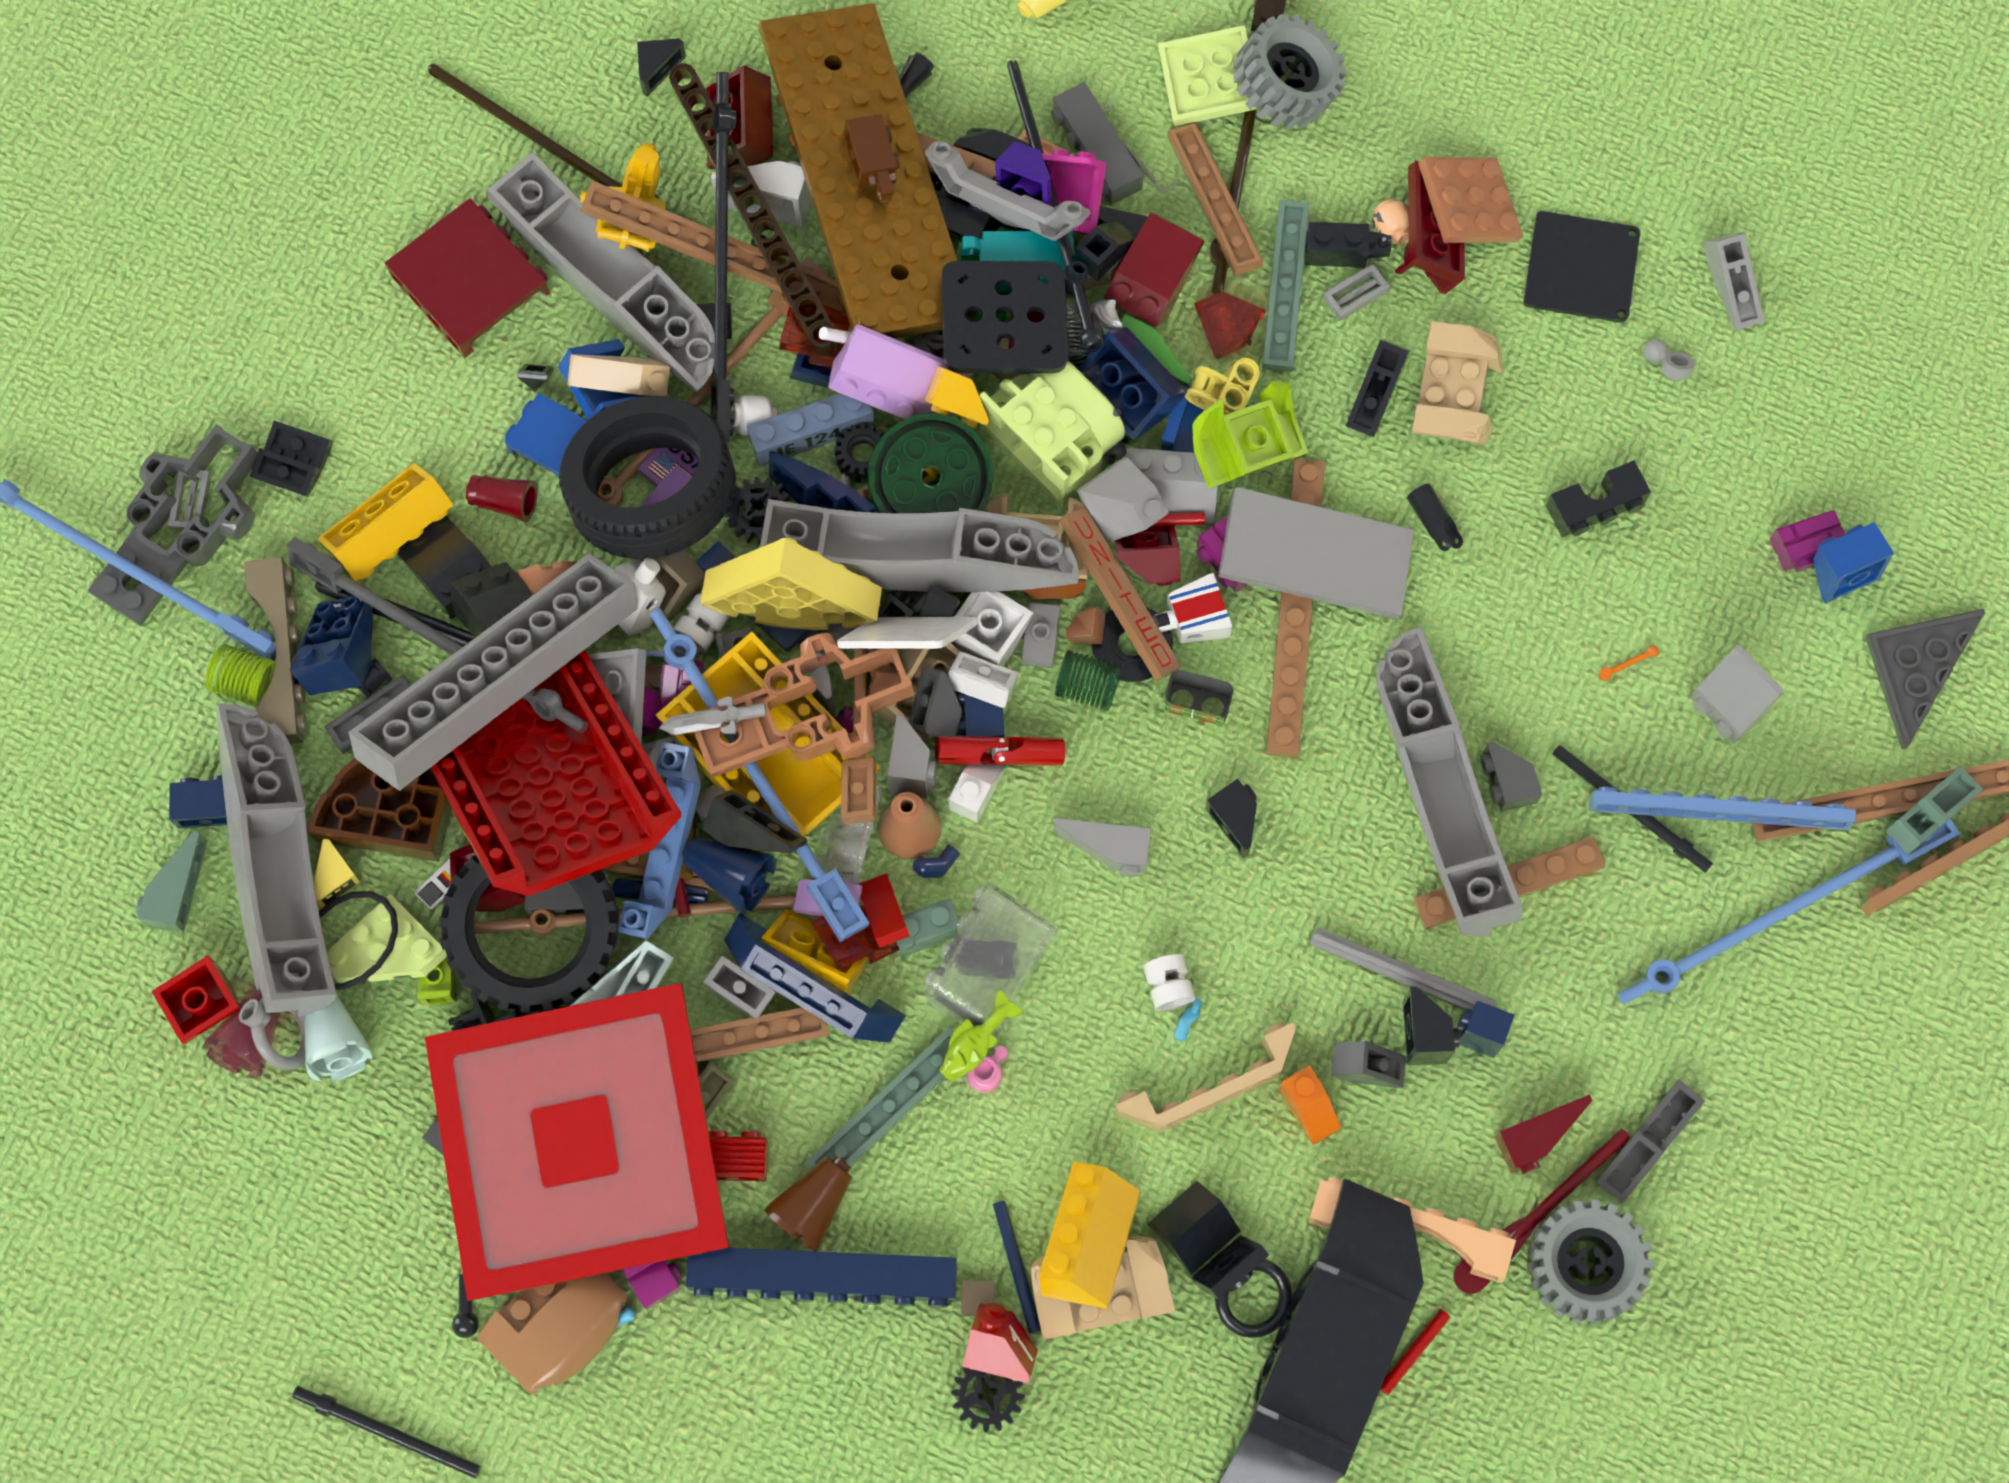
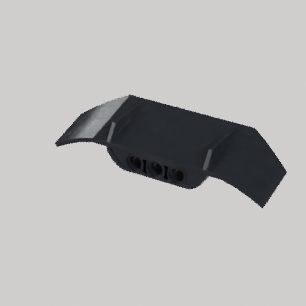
M1344 1178L1333 1217L1317 1260L1307 1268L1301 1277L1258 1378L1253 1398V1414L1237 1449L1217 1483H1335L1346 1474L1424 1284L1410 1206Z

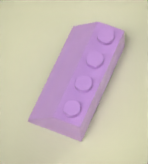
M857 324L833 361L828 388L906 419L914 415L936 413L930 410L932 404L924 401L937 366L949 369L942 358ZM957 373V374L962 375V376L968 378L970 373ZM949 412L948 416L952 417L954 413Z

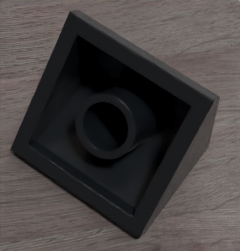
M1198 1181L1192 1184L1147 1224L1190 1275L1241 1232L1222 1201Z

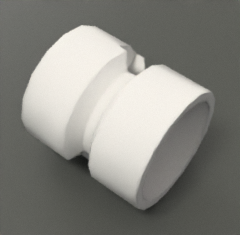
M696 594L686 609L688 616H681L673 629L676 634L689 636L695 642L697 652L706 653L715 640L713 633L720 632L730 616L701 605V595Z
M1167 955L1151 960L1143 965L1147 983L1154 986L1151 991V997L1156 1011L1179 1008L1196 999L1191 981L1185 979L1188 969L1184 955Z

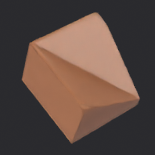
M1097 607L1076 614L1066 632L1065 638L1073 645L1102 644L1106 614Z

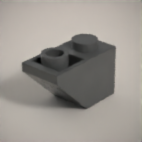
M1494 742L1487 743L1483 755L1480 756L1484 773H1489L1492 782L1489 785L1491 799L1493 803H1498L1500 812L1537 804L1542 796V791L1534 765Z

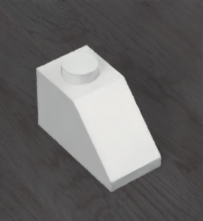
M968 765L962 772L948 799L949 810L978 823L1006 767L1003 765Z

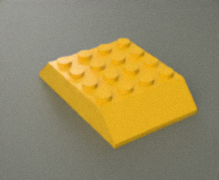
M751 631L702 675L718 701L728 696L736 699L766 687L764 682L765 674L772 667L782 663ZM778 680L773 685V688L777 690L783 689L788 685V681ZM690 684L660 710L656 717L664 724L671 716L703 711L708 708L694 685ZM812 694L782 704L771 710L775 726L780 732L823 713L830 716L832 721L831 728L827 733H834L844 729ZM694 732L679 735L670 734L678 745L693 748L696 765L722 791L726 792L732 789L775 817L744 766L712 778ZM722 734V740L729 743L725 735ZM805 736L800 737L795 742V745L797 747H805L810 743L811 739ZM789 748L756 762L801 835L806 837L841 806L842 761L853 760V758H844L836 749L803 761L795 758ZM878 764L876 774L881 770V767Z

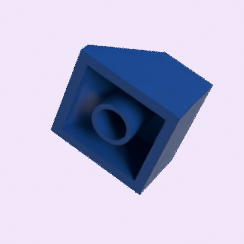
M1875 522L1867 526L1857 525L1848 530L1846 535L1838 539L1830 537L1818 545V550L1813 558V564L1821 597L1825 604L1880 580L1894 552Z

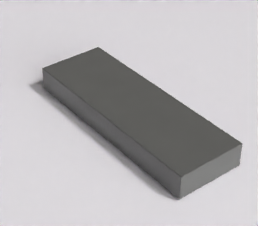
M404 674L324 727L342 754L352 749L349 731L411 686Z

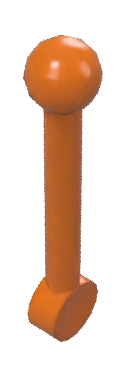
M1652 645L1648 647L1646 652L1613 668H1602L1599 673L1600 679L1608 681L1614 673L1648 657H1657L1659 655V648Z

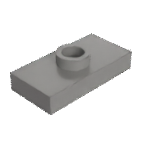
M1029 602L1028 610L1033 612V616L1025 630L1022 665L1053 668L1060 606Z

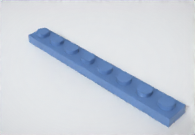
M1600 787L1598 790H1593L1589 798V811L1839 830H1849L1855 823L1856 809H1846L1845 805L1837 803L1827 804L1826 807L1813 806V803L1808 801H1797L1793 805L1780 804V800L1763 799L1760 802H1750L1746 797L1733 796L1729 797L1728 800L1715 799V796L1711 794L1683 797L1682 793L1673 791L1664 792L1663 795H1654L1644 789H1634L1627 793L1618 792V789L1614 787Z

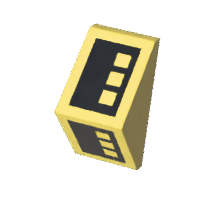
M329 839L322 840L314 878L318 909H322L330 901L343 896L361 883Z

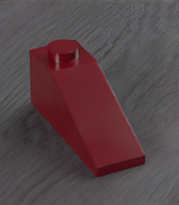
M1590 1094L1502 1130L1495 1136L1511 1174L1520 1170L1522 1175H1525L1541 1167L1539 1162L1549 1154L1592 1102Z

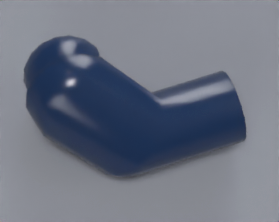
M947 845L939 857L916 858L912 865L913 870L923 878L943 877L960 856V852L951 845Z

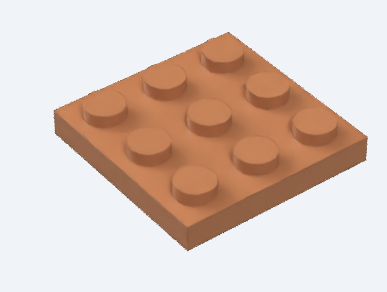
M1424 157L1418 163L1444 243L1517 242L1523 237L1497 158Z

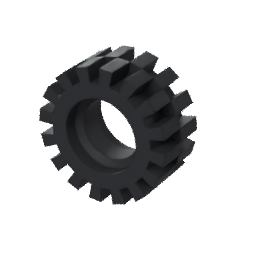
M860 422V428L856 429L854 424L850 426V431L842 430V437H837L835 446V457L839 471L841 473L845 472V476L854 477L857 483L861 482V478H865L867 483L869 461L858 462L854 460L851 456V451L856 445L862 443L869 444L874 448L878 440L883 436L884 431L882 429L877 431L876 425L870 424V427L867 428L865 422Z

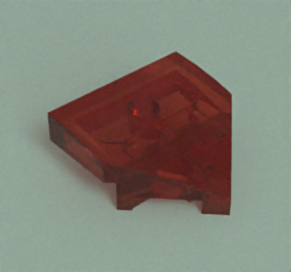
M1225 292L1214 294L1194 303L1212 352L1217 359L1245 347V345L1250 346L1252 343L1251 337L1258 321L1263 318L1265 313L1263 308Z

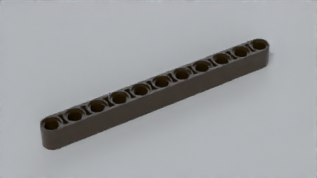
M686 63L677 64L669 73L670 83L716 169V135H705L708 130L713 129V111L715 106L695 69ZM682 79H691V82L685 86L678 85ZM696 104H705L702 110H692L693 106ZM729 134L728 154L733 156L728 161V193L812 349L821 356L831 355L836 351L838 342L827 341L819 343L816 341V338L822 327L835 328ZM744 179L747 181L742 187L732 186L736 180ZM751 205L761 206L755 213L746 212L747 208ZM766 230L775 232L771 238H760V235ZM779 256L789 257L787 262L782 265L774 263L775 259ZM798 281L803 283L801 288L796 291L788 289L789 284ZM808 307L817 309L816 313L810 317L802 315L803 310Z

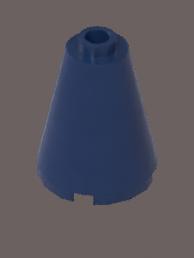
M704 837L690 840L682 853V856L685 858L684 864L742 914H746V910L751 912L760 903L770 886L765 881L768 872L774 874L776 869V859L768 853L747 848L730 847Z

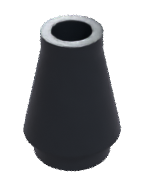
M918 52L908 57L899 76L905 98L932 76L933 63Z

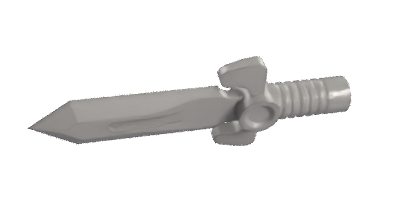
M728 696L717 702L719 707H728L724 711L714 708L671 716L659 729L672 735L718 728L723 723L730 722L729 725L721 728V732L723 734H736V723L748 718L767 716V708L765 703L736 708L734 707L732 697Z

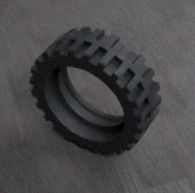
M475 854L464 863V866L451 880V885L442 901V914L439 917V927H441L442 933L441 947L442 950L446 951L449 959L447 963L451 971L454 970L461 979L460 983L466 989L469 987L478 995L477 998L481 1001H489L498 1005V1009L505 1011L513 1009L519 1010L520 1013H531V1011L538 1010L545 1012L553 1010L557 1006L573 1002L583 992L586 993L605 971L617 941L619 913L613 888L609 885L602 869L568 881L579 895L586 916L585 936L579 951L561 970L545 977L532 979L519 978L502 972L489 962L477 943L474 931L475 910L483 892L491 884L477 855Z

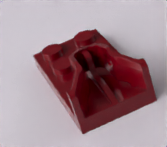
M1415 160L1408 166L1409 243L1405 247L1404 263L1395 270V273L1401 275L1412 266L1425 271L1426 276L1430 278L1440 293L1447 294L1465 279L1464 243L1443 242L1418 165L1419 162Z

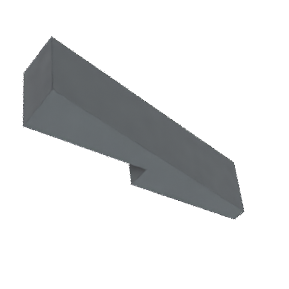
M1677 1080L1596 1182L1623 1203L1703 1105L1705 1100L1682 1081Z

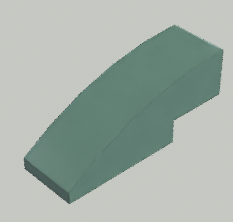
M1960 766L1892 824L1886 832L1909 855L1977 796L1983 788Z

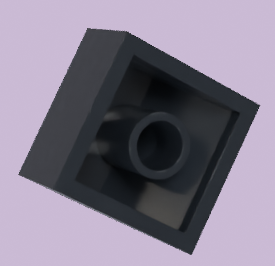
M1410 987L1402 1001L1407 1066L1447 1064L1451 1056L1455 1054V1048H1459V1029L1453 1028V1018L1419 988Z

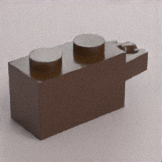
M881 114L846 120L842 137L858 189L874 187L879 203L892 201L894 194L892 184L896 183L895 174L900 169V161L897 152H893L891 148L892 135L890 127L884 125Z

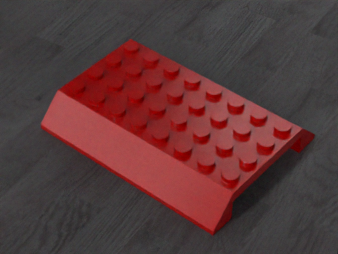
M585 650L534 688L535 691L545 688L557 692L562 699L563 708L588 722V727L584 733H579L558 719L551 722L544 720L533 710L530 702L521 698L430 767L493 887L531 896L653 850L682 817L680 809Z

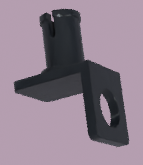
M470 991L469 993L474 1003L473 1008L449 1018L448 1021L450 1026H455L451 1028L452 1031L526 1016V1014L515 1010L495 1020L488 1002L481 1001L477 998L478 995L475 992Z

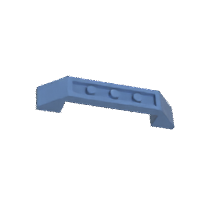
M665 742L661 744L656 771L660 776L667 778L665 786L680 809L682 817L658 845L650 851L638 903L624 901L618 926L619 933L646 939L653 934L672 911L676 887L684 860L682 853L688 842L701 787L693 748Z

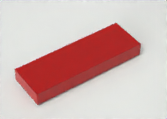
M887 873L857 884L862 885L861 899L879 948L910 936Z

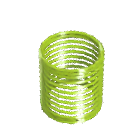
M223 644L215 650L208 664L205 675L206 689L209 692L221 694L227 698L230 697L236 701L239 700L240 702L249 703L251 706L257 707L260 704H257V702L261 699L268 683L270 664L272 667L271 683L276 661ZM227 651V653L224 655V657L222 658V660H221V662H220V664H219V666H218V669H217V672H216V675H215V679H214V688H212V680H213V675H214L215 668H216V666H217V664H218L220 658L222 657L223 653ZM227 658V661H226V663H225V665H224V667H223V670H222V672H221L220 680H219L218 683H217L220 669H221V667H222V665H223L225 659ZM266 669H267V674H266V678H265V682H264L262 691H261V693L259 694V696H258V698H257V694H258V692H259V690H260V688H261V685H262V682H263V678H264V674H265V671H266Z

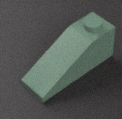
M193 831L145 888L144 896L139 898L136 907L138 919L144 925L184 933L208 842L200 832Z

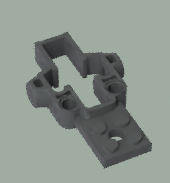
M215 424L189 460L159 452L149 455L139 471V477L144 486L126 510V516L135 528L116 553L172 585L188 563L198 567L210 561L227 537L236 540L243 538L254 523L255 513L239 496L236 490L253 468L258 454L253 446L243 443L224 431L221 426ZM223 445H228L240 453L214 488L222 500L226 502L230 500L214 524L209 526L208 519L196 513L169 549H163L150 541L152 535L157 533L168 520L171 508L176 503L174 497L163 493L168 486L163 480L165 474L174 478L178 471H182L195 482L199 479L197 474L200 470L205 471ZM150 513L145 521L139 522L143 514ZM234 515L236 517V520L234 522H230L231 517ZM200 544L195 552L188 553L190 547ZM108 563L88 589V592L141 626L164 595L141 582L136 589L126 590V582L132 577Z

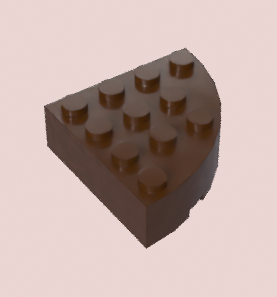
M355 758L340 770L335 776L336 780L329 786L326 793L323 792L314 807L307 827V833L314 841L322 842L323 839H329L335 845L437 862L440 860L452 810L431 768L399 791Z

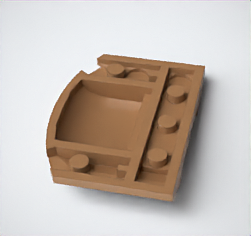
M606 1273L521 1290L500 1312L496 1311L477 1339L529 1394L539 1393L536 1390L538 1388L552 1384L557 1386L565 1382L597 1356L615 1332L620 1322L618 1317L622 1301L627 1304L628 1296Z

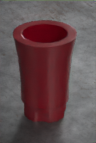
M472 475L466 487L468 504L478 506L480 509L501 513L525 523L531 519L534 513L538 494L535 480H515L489 475Z

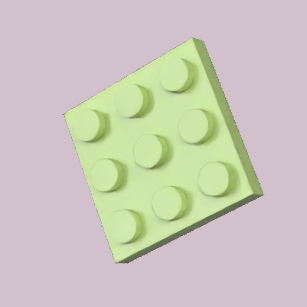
M1245 25L1158 44L1174 127L1251 111L1245 104L1248 101V97L1246 95L1240 97L1237 91L1241 83H1234L1233 75L1237 71L1233 69V63L1237 59L1236 55L1248 40Z

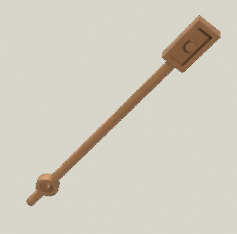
M808 257L800 263L801 266L830 277L827 271ZM774 291L767 298L768 304L773 308L728 355L727 375L782 315L792 321L793 312L782 293ZM714 372L698 393L694 392L686 402L697 407L711 393V382L714 381ZM656 448L638 452L614 479L604 478L597 493L598 498L609 504L620 506L624 499L622 487L638 471L637 468ZM603 490H612L609 495H602Z
M858 489L856 491L868 500V490ZM854 648V659L867 654V648ZM867 672L854 677V701L866 697ZM853 702L854 732L856 730L855 724L861 722V716L859 717L855 702ZM866 754L853 758V760L842 761L841 819L844 824L876 821L877 763L874 757L866 758Z

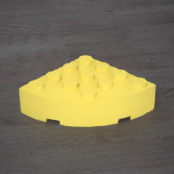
M781 538L778 541L706 570L700 604L735 618L738 616V613L755 617L754 623L767 626L802 630H828L829 624L843 623L842 626L844 628H851L877 621L882 587L871 582L868 577L857 575L846 569L844 565L834 563L822 557L821 553L799 545L794 539Z

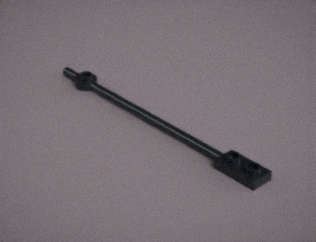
M716 72V104L713 111V131L716 134L714 381L711 382V417L721 428L727 443L730 442V437H733L734 420L730 418V406H733L735 397L734 389L730 388V380H727L728 135L730 130L736 127V111L732 110L729 104V73Z

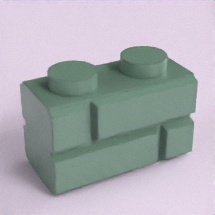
M950 898L902 915L910 936L895 943L902 958L943 943L946 938L951 940L962 936L961 926Z

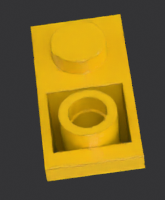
M937 366L924 401L932 404L930 410L946 416L949 415V412L960 415V421L976 428L978 423L987 426L989 419L973 380Z

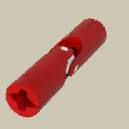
M937 736L935 740L936 764L1062 766L1065 761V742L1062 737ZM992 748V754L985 752Z

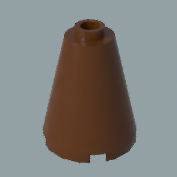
M837 1155L833 1160L825 1157L770 1202L764 1211L788 1234L799 1239L803 1238L802 1244L816 1252L821 1246L853 1178L848 1173L852 1167Z

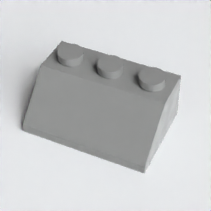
M1127 448L1126 457L1156 486L1169 513L1205 512V525L1214 526L1218 486L1208 489L1195 453Z

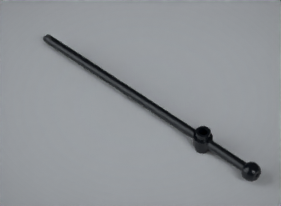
M1010 60L1007 63V68L1030 147L1040 150L1044 154L1019 64L1016 60L1014 62ZM1045 161L1047 170H1048L1049 175H1050V171H1049V168H1048L1047 161ZM1051 178V206L1055 208L1059 205ZM1067 233L1057 240L1065 267V291L1067 294L1073 295L1083 329L1080 335V344L1084 350L1095 352L1103 346L1104 336L1094 326L1083 288L1088 278V268L1083 262L1075 261Z

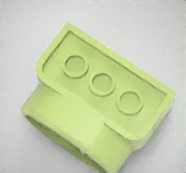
M1069 361L1066 367L1058 373L1018 375L1012 380H1003L1000 383V390L992 397H989L985 392L979 395L989 419L987 426L980 425L1063 509L1068 505L1069 498L1075 499L1079 496L1077 489L1101 473L1103 455L1122 440L1125 435L1123 421L1120 416H1113L1115 408L1111 402Z

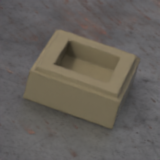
M961 1281V1316H976L980 1303L985 1305L987 1303H995V1281Z

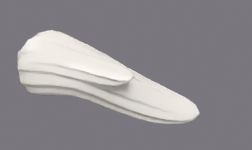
M1100 300L1089 306L1093 313L1095 328L1101 332L1103 328L1104 335L1109 330L1123 327V323L1119 321L1115 309V300Z

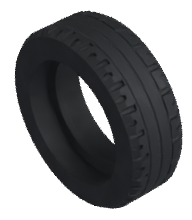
M645 396L625 400L602 410L590 418L575 433L566 447L561 459L559 484L563 498L580 534L588 542H591L593 546L604 552L631 559H652L680 552L703 539L717 526L731 505L736 487L733 461L724 434L717 425V422L708 413L704 412L703 409L694 404L664 396ZM654 448H674L688 452L699 460L697 469L689 482L677 493L661 502L643 507H620L609 504L597 496L599 487L608 472L623 459L635 453Z

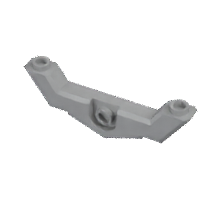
M933 142L925 151L928 160L948 193L979 206L1005 225L1028 229L1053 241H1057L1081 225L1091 214L1088 208L1083 207L1076 201H1064L1054 208L1028 195L1020 196L1000 187L999 182L968 169L958 150L946 142Z

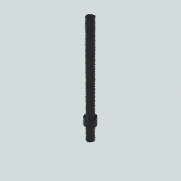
M1559 745L1552 753L1553 756L1597 790L1600 787H1614L1563 746ZM1629 814L1674 849L1672 852L1682 860L1686 858L1704 873L1713 865L1710 860L1693 848L1694 844L1685 837L1681 839L1653 816Z
M297 1386L293 1392V1399L315 1408L316 1413L325 1417L332 1415L476 1479L481 1471L482 1466L336 1402V1398L323 1393L319 1395L301 1386Z

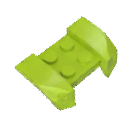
M1271 381L1269 386L1259 393L1261 403L1224 415V401L1220 399L1196 418L1192 424L1194 452L1208 489L1280 462L1284 463L1308 454L1292 403V389L1289 383Z

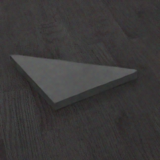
M1984 609L1874 632L1865 637L1902 750L1907 749L1911 744L1913 737L1950 676L1980 620L1985 614Z

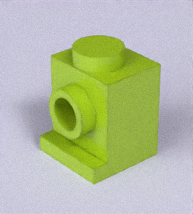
M445 958L425 977H418L419 992H417L418 1000L423 1005L456 1003L455 971H451L447 963L449 959L446 960ZM431 973H440L439 979L430 981Z

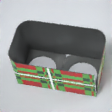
M1176 670L1170 675L1167 686L1165 711L1223 726L1234 692L1233 686L1226 681L1183 670ZM1177 690L1189 691L1193 696L1192 706L1186 708L1172 704L1171 697L1173 693ZM1211 697L1221 700L1224 705L1222 715L1217 716L1202 712L1203 702Z

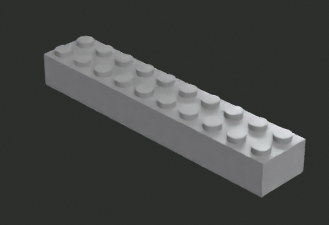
M591 554L586 555L349 731L355 759L400 791L637 610L634 582Z

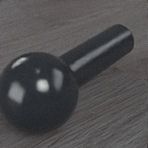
M460 1273L459 1313L453 1318L452 1329L457 1336L469 1338L477 1332L479 1321L477 1316L472 1313V1301H467L463 1273Z

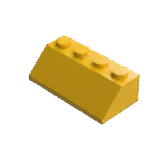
M413 463L318 537L317 540L331 557L337 559L342 564L344 572L356 582L359 579H365L374 572L375 566L383 560L394 557L399 552V547L408 540L412 541L418 538L423 533L424 528L431 522L439 521L445 517L448 509L454 504L433 476Z
M1073 1161L1039 1272L1042 1296L1108 1309L1140 1198V1190L1106 1167Z

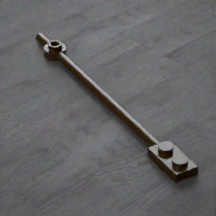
M1256 0L1251 31H1255L1268 18L1274 16L1277 19L1280 14H1284L1286 0ZM1257 109L1244 112L1230 188V194L1238 210ZM1214 239L1211 243L1209 252L1210 260L1216 266L1211 292L1215 295H1222L1227 270L1230 266L1223 251L1220 250L1221 247L1217 239Z

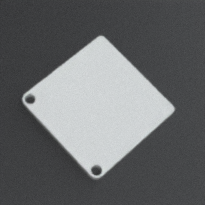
M878 617L876 622L861 625L838 639L837 643L838 648H942L978 625L977 617Z

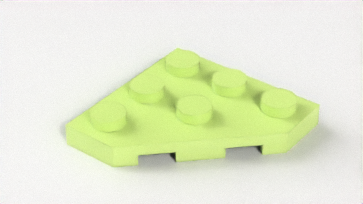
M389 894L386 898L397 913L398 934L393 951L382 967L371 975L368 980L370 982L395 980V976L410 975L412 978L425 977L447 957L446 951L442 950L441 945ZM379 903L327 951L332 976L338 983H344L361 976L376 964L387 948L392 927L390 914L382 903Z

